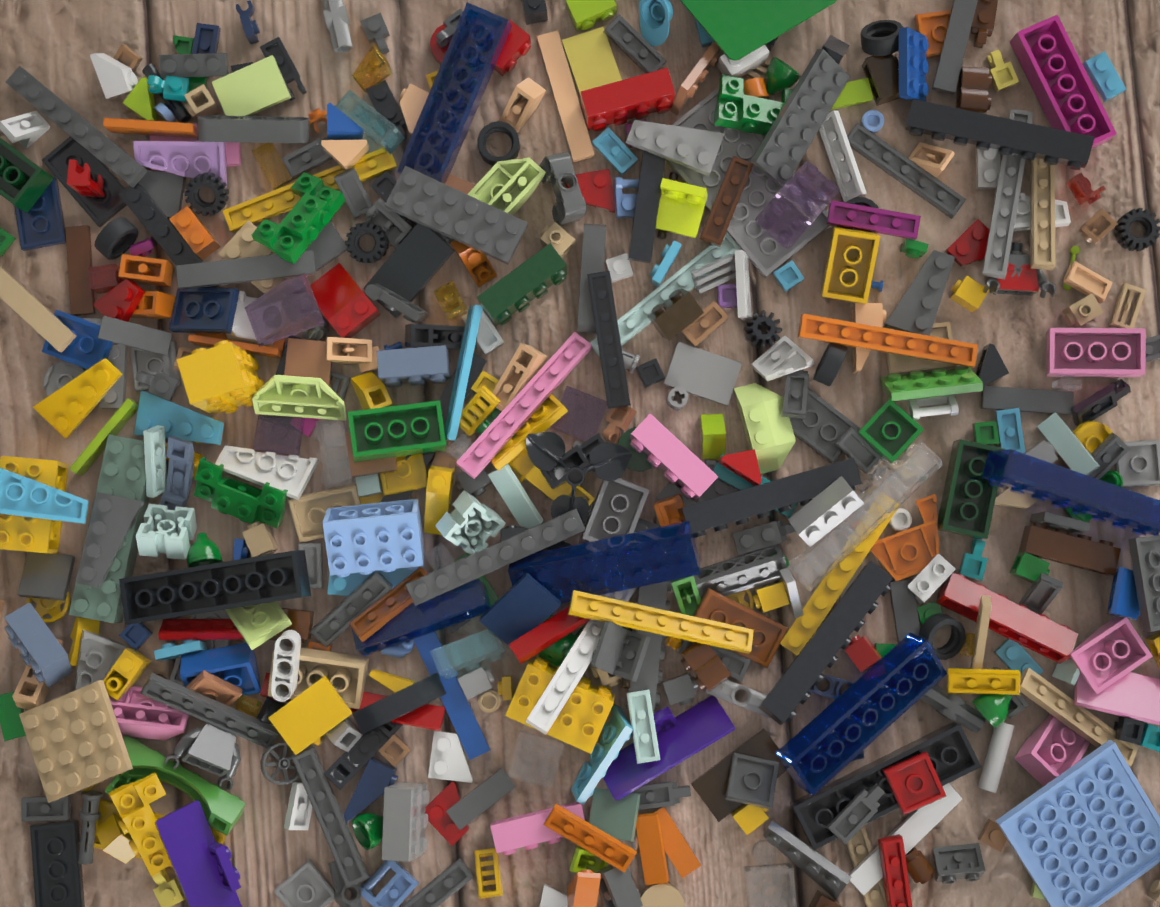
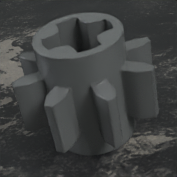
M309 314L308 318L304 317L300 324L303 327L301 332L307 340L320 341L330 331L326 328L328 326L326 318L320 314Z

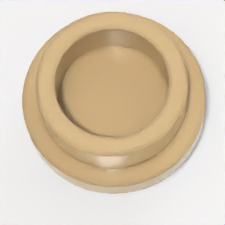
M489 689L479 695L478 705L482 711L492 713L500 707L501 698L496 691Z

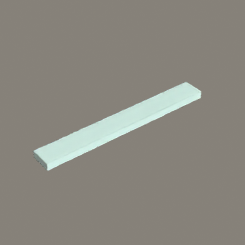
M727 232L720 247L713 244L708 246L618 319L621 346L651 323L647 317L652 313L651 310L656 305L666 302L672 292L677 289H684L690 292L695 287L691 271L731 254L734 256L735 250H741ZM717 267V268H715V269H713V270H711V271H708V272H706V273H704V274H702V275H700V276H697L698 279L701 278V277H704V276L708 275L709 273H711V272H713V271H715V270H717L719 267ZM596 337L590 344H592V349L600 358Z

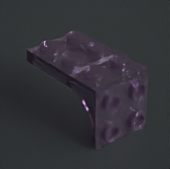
M806 161L756 217V222L783 247L790 248L815 221L840 189L833 181L826 178L816 166Z

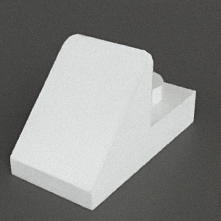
M37 111L0 121V130L12 143L19 142L25 149L29 148L50 129V125Z

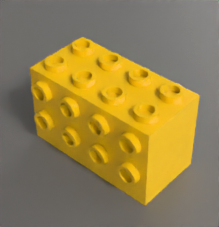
M228 340L217 342L214 344L215 347L207 350L206 348L195 349L191 355L176 359L190 404L213 415L225 412V414L238 411V407L243 405L247 407L253 406V395L264 385L263 379H259L257 371L260 370L257 359L255 357L252 358L251 354H248L234 343L228 342Z
M1 456L0 468L66 492L69 464L55 460ZM0 514V549L59 554L62 521Z
M541 657L531 658L505 716L534 728L526 723V720L560 666L554 668L548 665L549 662ZM582 676L547 732V735L591 754L613 706L615 694L611 693L612 689L601 684L597 687L590 684V679Z

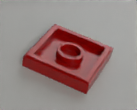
M927 752L918 754L883 770L903 815L946 797Z

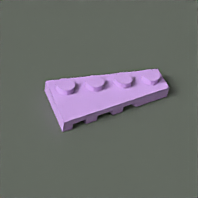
M133 141L134 158L141 166L189 178H194L208 172V175L214 173L215 178L220 176L222 178L221 183L226 182L227 184L225 142Z

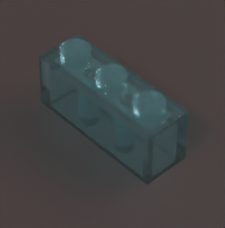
M351 90L335 106L361 127L366 136L390 155L405 139L393 123Z
M486 629L429 652L438 676H444L445 680L457 676V670L466 667V670L470 671L480 667L479 662L487 659L488 663L501 659L500 654L504 653L505 650L501 639L492 631Z

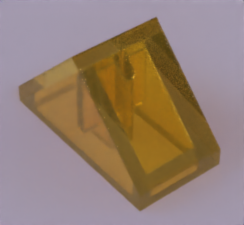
M373 45L352 77L366 93L367 88L383 81L392 74V70L386 58Z

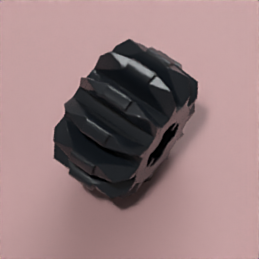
M762 310L759 317L754 312L752 314L753 319L747 318L745 321L749 326L744 327L743 331L750 333L745 339L750 340L753 338V347L760 342V349H764L765 342L769 347H772L774 345L773 340L779 341L780 337L776 333H781L782 328L775 327L780 323V319L773 321L774 313L771 312L766 317L765 310ZM761 325H764V329L767 330L765 334L758 330Z

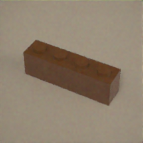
M1033 523V526L1024 527L1019 552H1026L1038 558L1103 575H1115L1121 548L1113 547L1114 543L1110 541L1100 540L1098 543L1091 541L1092 537L1078 534L1075 537L1069 535L1067 530L1055 528V531L1047 529V525Z

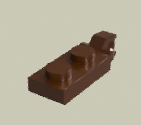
M978 0L971 26V34H975L974 47L983 48V45L986 44L987 36H992L998 0Z

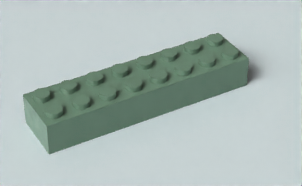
M108 434L93 507L97 492L143 501L145 503L136 515V520L132 528L129 529L124 539V544L118 550L114 558L115 561L101 588L79 583L75 584L69 615L109 623H123L124 613L119 579L133 576L138 553L136 534L140 524L144 523V515L150 497L146 495L144 441Z

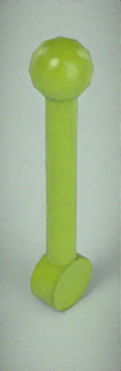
M1078 246L1070 248V253L1072 254L1070 263L1075 261L1076 255L1080 252ZM1065 283L1063 284V289L1066 291L1072 288Z

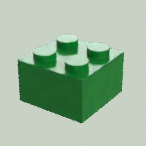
M889 399L858 434L891 465L918 437L924 428L895 402Z

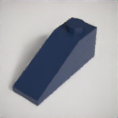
M374 757L369 760L345 810L344 818L346 823L383 795L385 787L396 783L398 776L395 773L398 768Z

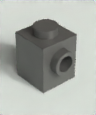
M485 469L475 479L464 471L456 476L459 480L456 482V485L460 492L466 491L470 495H474L475 498L486 492L485 487L492 484Z
M688 673L662 681L670 705L679 702L681 706L693 701L692 697L696 696L695 690H698L694 676L690 677Z

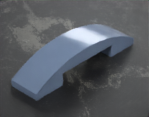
M170 435L168 437L166 457L170 458L166 491L161 495L160 505H167L168 510H175L176 506H187L194 471V448L192 442Z

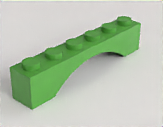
M127 735L123 738L133 769L120 775L125 778H144L155 772L159 781L178 788L193 801L198 800L209 826L226 836L230 833L243 813L246 805L245 802L239 797L222 790L218 785L206 781L199 774L185 769L180 764L177 768L172 769L176 761L169 759L165 764L166 757L162 756L159 751L152 750L143 745L138 739H133Z

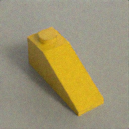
M432 465L429 469L424 533L442 535L435 525L446 512L450 513L455 468Z

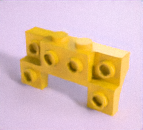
M526 448L508 462L521 484L526 479L552 501L561 495L571 497L572 486L568 482L555 489L550 487L541 473V469H538L531 462ZM576 486L575 497L585 498L590 507L595 498L582 487Z
M154 772L138 781L122 785L109 792L108 794L121 818L118 824L124 835L129 833L132 840L128 844L134 855L139 853L149 874L153 876L170 866L171 861L155 825L157 819L149 805L166 795L156 773Z

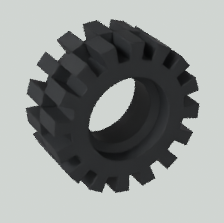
M208 172L194 177L185 188L187 190L184 192V196H188L185 200L186 203H191L189 208L191 210L195 208V213L198 215L203 213L202 216H207L208 214L213 216L215 213H218L229 200V196H227L229 189H225L227 186L226 182L221 183L222 178L220 176L215 178L214 173L208 175ZM206 186L214 191L215 199L213 202H205L201 199L199 195L201 187Z
M1143 208L1132 209L1118 219V224L1114 229L1118 231L1114 234L1115 237L1119 236L1120 239L1117 240L1119 244L1121 242L1124 243L1122 246L1124 249L1129 247V251H1141L1157 241L1156 239L1159 238L1160 226H1157L1160 221L1159 219L1154 220L1156 214L1152 213L1150 215V210L1148 209L1142 211ZM1133 222H1139L1144 226L1145 234L1143 237L1137 238L1132 235L1130 226Z
M368 222L355 224V227H351L349 229L351 232L346 235L348 241H345V245H348L346 250L351 253L350 256L362 263H375V261L381 260V257L386 255L385 250L389 247L387 245L389 240L385 236L386 232L381 229L382 227ZM365 234H370L375 240V246L369 252L363 251L359 245L360 238Z

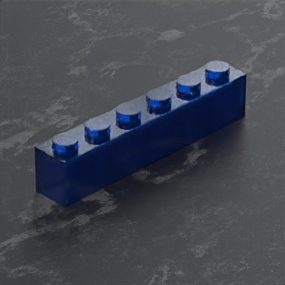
M474 579L416 606L413 602L364 642L352 630L356 650L363 656H367L480 616L491 607L486 586L480 579Z

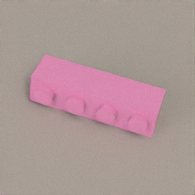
M575 801L560 805L586 821L581 803ZM553 807L491 822L490 827L496 853L502 852L503 855L515 853L517 848L525 847L526 850L539 847L538 843L547 841L548 844H554L562 841L561 838L563 836L543 825Z

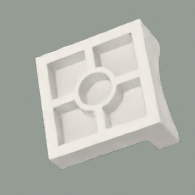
M240 291L231 334H226L228 339L273 346L283 309L282 302L248 297L244 291Z

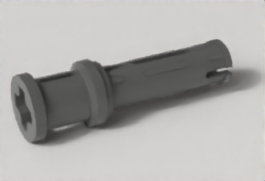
M100 791L81 792L83 804L82 811L79 812V817L82 820L79 857L77 861L79 864L87 865L93 863L96 821L101 817L99 804L100 798L103 797V793Z

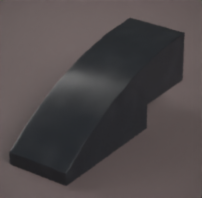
M597 433L581 445H576L559 459L569 468L578 466L584 470L593 465L589 457L591 450L599 444L608 442L603 434ZM557 462L550 471L540 470L552 489L567 482V472Z

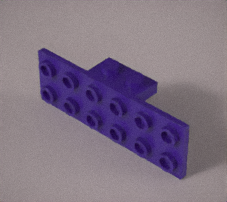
M711 695L677 717H674L668 706L655 712L654 722L660 760L637 764L634 743L620 750L618 757L611 762L603 778L615 801L620 800L735 730L733 723L716 697Z
M195 800L156 820L155 825L189 907H242L236 890L241 888L238 881L240 880V874L236 867H233L230 859L232 855L229 848L215 841L200 802Z

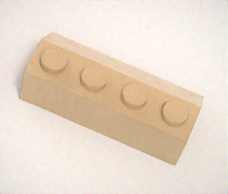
M301 647L297 688L289 699L293 700L322 677L326 676L349 708L359 709L367 680L369 657ZM274 650L272 652L268 696L273 697L271 695ZM285 661L281 662L282 666L285 669H291L289 663ZM279 684L282 691L289 692L286 685Z

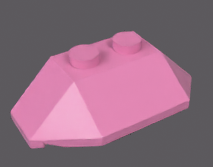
M132 686L119 700L108 695L122 736L127 735L130 737L165 741L184 733L189 714L140 694L143 687Z

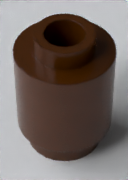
M913 847L905 855L907 872L915 883L920 882L924 884L933 877L934 869L923 853L917 850L916 847Z

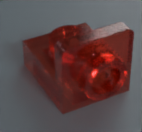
M1082 172L1066 183L1079 205L1088 202L1089 205L1102 198L1100 194L1106 190L1102 186L1092 191L1090 181L1083 176Z

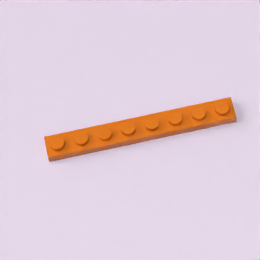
M801 314L798 337L971 368L975 367L978 344L809 314Z

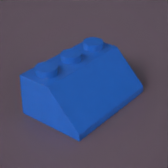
M247 643L181 655L180 677L185 687L204 670L242 688V695L240 697L257 694L261 691L254 650H251Z

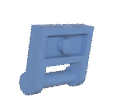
M614 177L613 190L616 218L634 217L637 194H622V188H638L639 179Z
M384 860V863L370 879L359 887L361 889V896L373 907H398L419 882L398 861ZM392 869L396 874L375 896L371 890Z

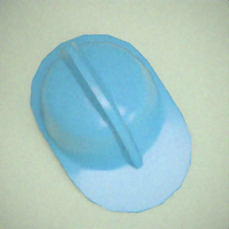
M640 0L641 35L651 46L662 45L669 34V22L673 17V6L669 0Z

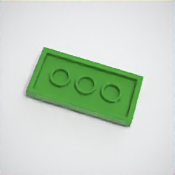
M957 366L955 369L950 370L936 368L932 372L912 371L910 374L905 375L891 373L887 377H881V387L891 401L983 391V382L970 367Z

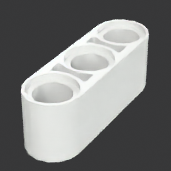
M294 630L283 632L275 642L271 695L280 702L288 700L297 688L301 637ZM283 639H289L293 643V647L286 646ZM285 661L289 663L291 669H285L282 666L281 662ZM279 684L286 685L289 692L282 691Z

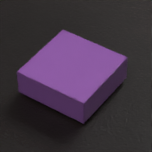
M736 284L717 286V304L720 308H737Z

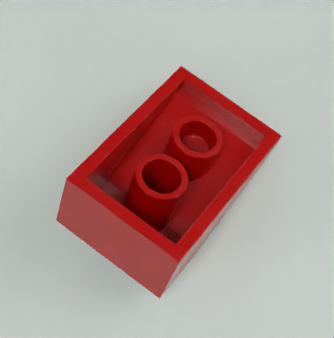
M340 263L305 289V292L341 338H352L381 315Z

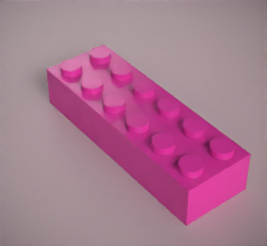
M1058 14L1017 32L1011 39L1010 44L1051 127L1095 137L1092 148L1104 144L1114 137L1117 133Z

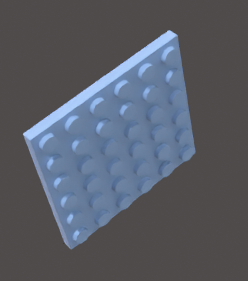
M1108 740L996 820V823L1050 907H1099L1160 863V817L1117 745L1112 740Z

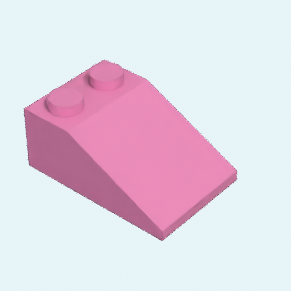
M1127 617L1113 618L1093 632L1069 654L1094 694L1100 693L1153 657Z
M1050 714L1024 742L1014 759L1044 787L1079 762L1090 742Z

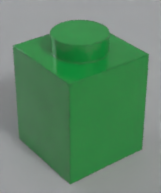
M1018 552L1009 573L1034 583L1041 573L1049 576L1050 570L1048 567L1050 563L1026 552Z

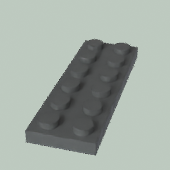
M817 49L751 160L779 188H785L850 78L824 49Z
M407 166L404 167L385 204L387 209L507 265L528 226L526 221Z

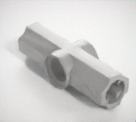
M323 0L325 10H323L327 28L330 30L334 51L340 53L349 52V50L353 49L346 6L343 0Z
M727 679L710 692L706 689L705 693L769 717L758 708L767 696L763 693ZM739 689L745 690L748 694L747 700L743 703L737 702L734 696L735 692Z

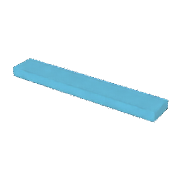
M472 305L468 309L444 428L445 439L456 441L483 306Z

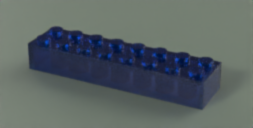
M468 2L466 3L396 172L401 174L404 167L407 166L441 183H446L512 25L508 19Z
M1012 449L989 451L982 478L990 480L989 484L997 487H1003L1004 485L1011 487L1010 491L1017 494H1024V492L1031 494L1030 498L1034 500L1045 501L1046 499L1052 501L1051 505L1055 507L1072 508L1071 512L1085 515L1088 513L1092 515V519L1101 522L1111 521L1112 526L1117 528H1132V533L1146 536L1147 533L1159 536L1160 500Z
M690 521L532 554L509 564L508 574L513 586L528 573L558 598L561 603L571 601L573 590L603 595L700 575L701 562Z
M910 632L776 752L800 788L811 796L815 795L947 675L946 670L928 640Z

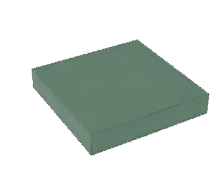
M595 788L589 823L617 840L634 842L640 794L630 793L615 801L610 790Z

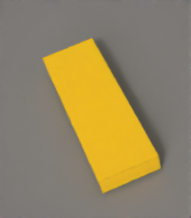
M948 668L947 689L948 693L1020 695L1021 674L1020 670Z

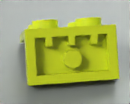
M662 178L660 185L662 195L659 202L655 229L696 238L708 197L707 188Z

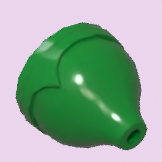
M773 57L766 72L767 92L773 95L778 91L784 90V88H790L799 80L801 75L781 59Z
M198 533L196 540L190 546L187 554L188 568L223 562L219 547L208 538L206 533Z
M981 694L974 698L972 702L987 721L997 728L1006 720L1012 696L1006 694Z
M365 813L353 818V831L363 848L366 850L373 849L382 841L383 816Z

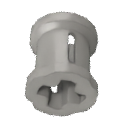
M622 348L625 368L630 370V373H634L641 355H633L623 351Z
M680 387L672 389L667 397L668 406L674 410L684 408L688 401V393ZM675 394L683 397L680 404L677 401H672Z

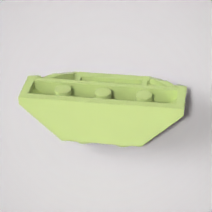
M529 157L498 161L467 195L510 215H514L532 196L546 172Z
M274 375L252 397L255 414L346 421L344 401L321 378Z
M757 383L734 388L749 450L755 449L760 474L779 470L796 442L790 418L782 417L784 397Z

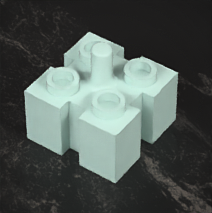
M463 491L452 504L455 507L454 511L451 514L446 512L435 526L444 538L456 546L460 545L464 551L471 555L485 549L488 546L486 542L490 535L495 537L506 523L494 510L485 504H481L475 497Z
M149 504L144 515L145 523L140 524L136 534L139 555L158 557V555L164 553L167 558L185 560L190 548L189 540H193L197 530L195 509L176 506L175 510H168L167 505Z

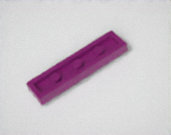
M831 200L826 224L916 240L921 216Z

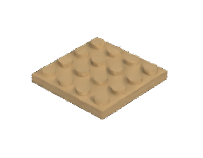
M103 680L96 681L19 714L48 803L133 769Z

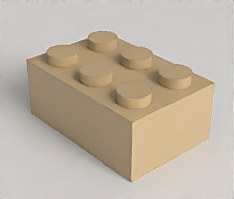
M248 220L218 254L225 260L275 255L276 253L253 240L251 234L257 227ZM298 276L252 281L251 283L270 300L276 301Z

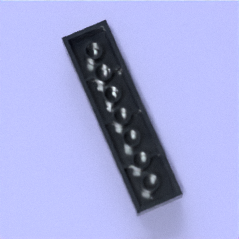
M305 550L288 551L119 579L125 625L311 596Z
M956 722L949 723L790 802L810 846L816 850L838 839L827 826L863 789L868 792L877 784L885 792L877 801L880 804L877 808L878 811L866 824L899 808L883 772L884 769L927 752L941 785L944 786L982 767L961 725Z

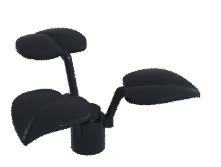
M540 432L528 434L526 437V449L531 462L538 469L544 471L552 470L557 462L567 472L566 481L572 486L571 497L561 495L553 501L551 505L552 519L576 508L584 524L589 515V505L585 498L575 497L576 486L581 485L584 482L585 474L595 469L596 475L601 480L614 481L625 472L628 462L632 457L631 451L619 444L602 443L595 446L589 454L593 465L584 470L578 466L569 468L559 459L564 455L566 448L563 439L558 434Z

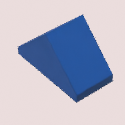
M332 103L327 104V140H363V129Z

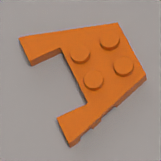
M936 494L915 501L923 524L882 539H877L870 550L895 581L920 573L939 554ZM861 521L851 524V528L854 530V532L861 523Z

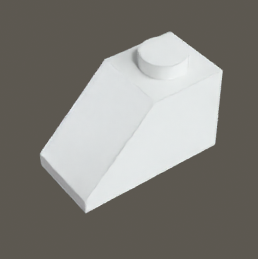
M104 53L90 55L106 99L118 98L131 93L137 85L138 79L130 67Z

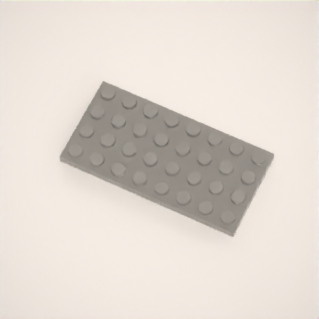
M719 87L672 124L673 126L724 133L709 176L665 159L672 169L678 173V176L684 183L707 188L708 197L705 208L709 212L732 157L736 156L751 162L764 140L761 134L746 133L741 130L714 125V111ZM753 165L726 232L741 250L746 252L748 259L766 278L830 225L826 224L828 212L795 173H793L785 188H779L757 166Z

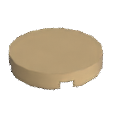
M668 883L650 885L640 896L643 904L642 907H685L684 899L679 890Z

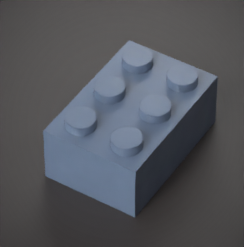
M446 345L377 351L378 376L384 384H388V387H401V383L408 382L412 386L424 385V381L442 384L447 382L446 379H451L452 377L450 352Z
M30 602L4 617L7 624L4 629L9 636L10 643L15 649H19L22 660L27 666H31L33 669L32 673L39 683L44 682L49 688L73 673L66 651Z

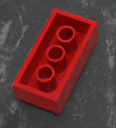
M668 68L580 91L581 109L587 130L601 131L607 125L615 124L618 126L625 124L629 119L636 118L640 120L648 117L651 113L657 112L662 114L668 112L673 106L675 97Z

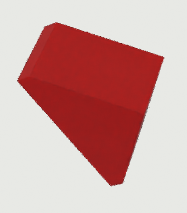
M755 449L724 455L717 461L753 486L760 485L762 482Z

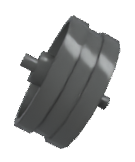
M286 742L275 743L269 746L262 754L260 760V769L263 776L269 782L278 785L290 784L299 778L296 767L290 765L292 757L296 755L294 754L286 758L287 747H289ZM283 746L281 757L274 752V748ZM269 753L276 759L275 762L265 763ZM275 766L276 769L270 777L266 767ZM287 768L297 771L290 779L288 778ZM282 769L285 781L274 780Z

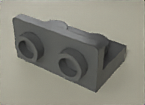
M979 843L932 849L937 873L935 875L936 882L942 881L943 884H952L957 882L958 879H966L967 882L977 881L986 871Z

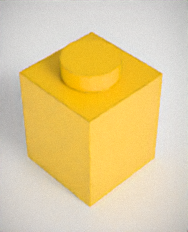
M965 276L962 280L957 279L950 289L953 291L950 299L972 313L979 308L990 290L988 289L987 293H984L983 285L969 276Z
M783 582L754 590L755 595L752 596L755 608H760L761 612L790 604Z
M744 803L731 813L746 835L769 819L765 814L768 809Z

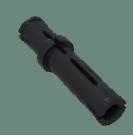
M153 64L145 66L142 70L147 79L149 75L161 78L159 71ZM158 93L164 100V105L172 111L179 123L190 121L192 116L181 103L182 101L164 99L163 93Z

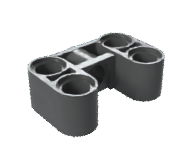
M562 152L545 156L539 165L546 172L541 181L543 184L551 183L556 197V203L552 208L554 222L560 226L580 221L586 213V203L573 169L570 154ZM561 182L567 183L569 188H564Z

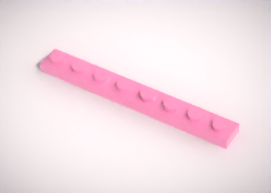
M574 332L460 457L456 465L475 479L592 349V344Z

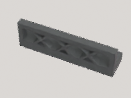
M777 544L691 572L702 599L707 587L724 596H728L781 579L779 570L787 568L785 557Z

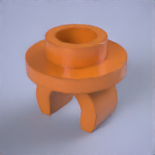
M319 108L308 114L309 124L313 123V128L317 133L320 132L317 126L320 121L325 122L327 125V118L323 117L327 112L326 110L321 111Z

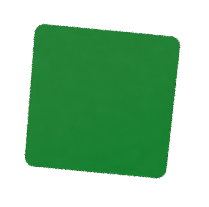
M837 0L680 1L729 59L736 61L831 6Z

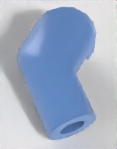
M406 636L396 645L383 643L381 654L403 658L413 650L414 641L411 637Z

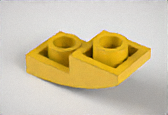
M76 616L70 638L73 640L68 655L71 666H77L82 629L99 635V620Z

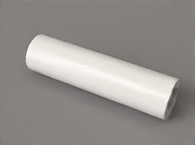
M1003 722L997 728L994 727L978 784L979 788L994 793L997 792L1014 725Z

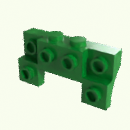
M722 74L719 79L718 99L714 111V125L766 136L793 89L784 88L781 94V102L743 94L744 79Z
M305 172L291 187L293 194L302 198L282 222L276 224L264 219L251 234L254 241L271 249L281 259L292 264L296 263L345 202L341 191L325 186L322 179Z
M205 457L199 460L195 476L197 483L194 496L211 502V508L218 510L220 513L229 514L245 523L253 524L255 521H260L274 528H278L282 524L288 490L284 489L281 491L269 486L270 483L268 482L263 485L261 490L229 476H225L222 479L223 464L218 466L206 461Z

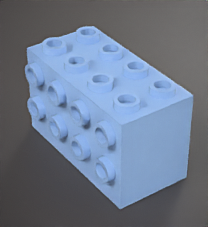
M419 499L327 508L323 520V530L330 576L346 577L350 573L367 575L379 570L393 572L398 568L414 570L423 566L425 547Z

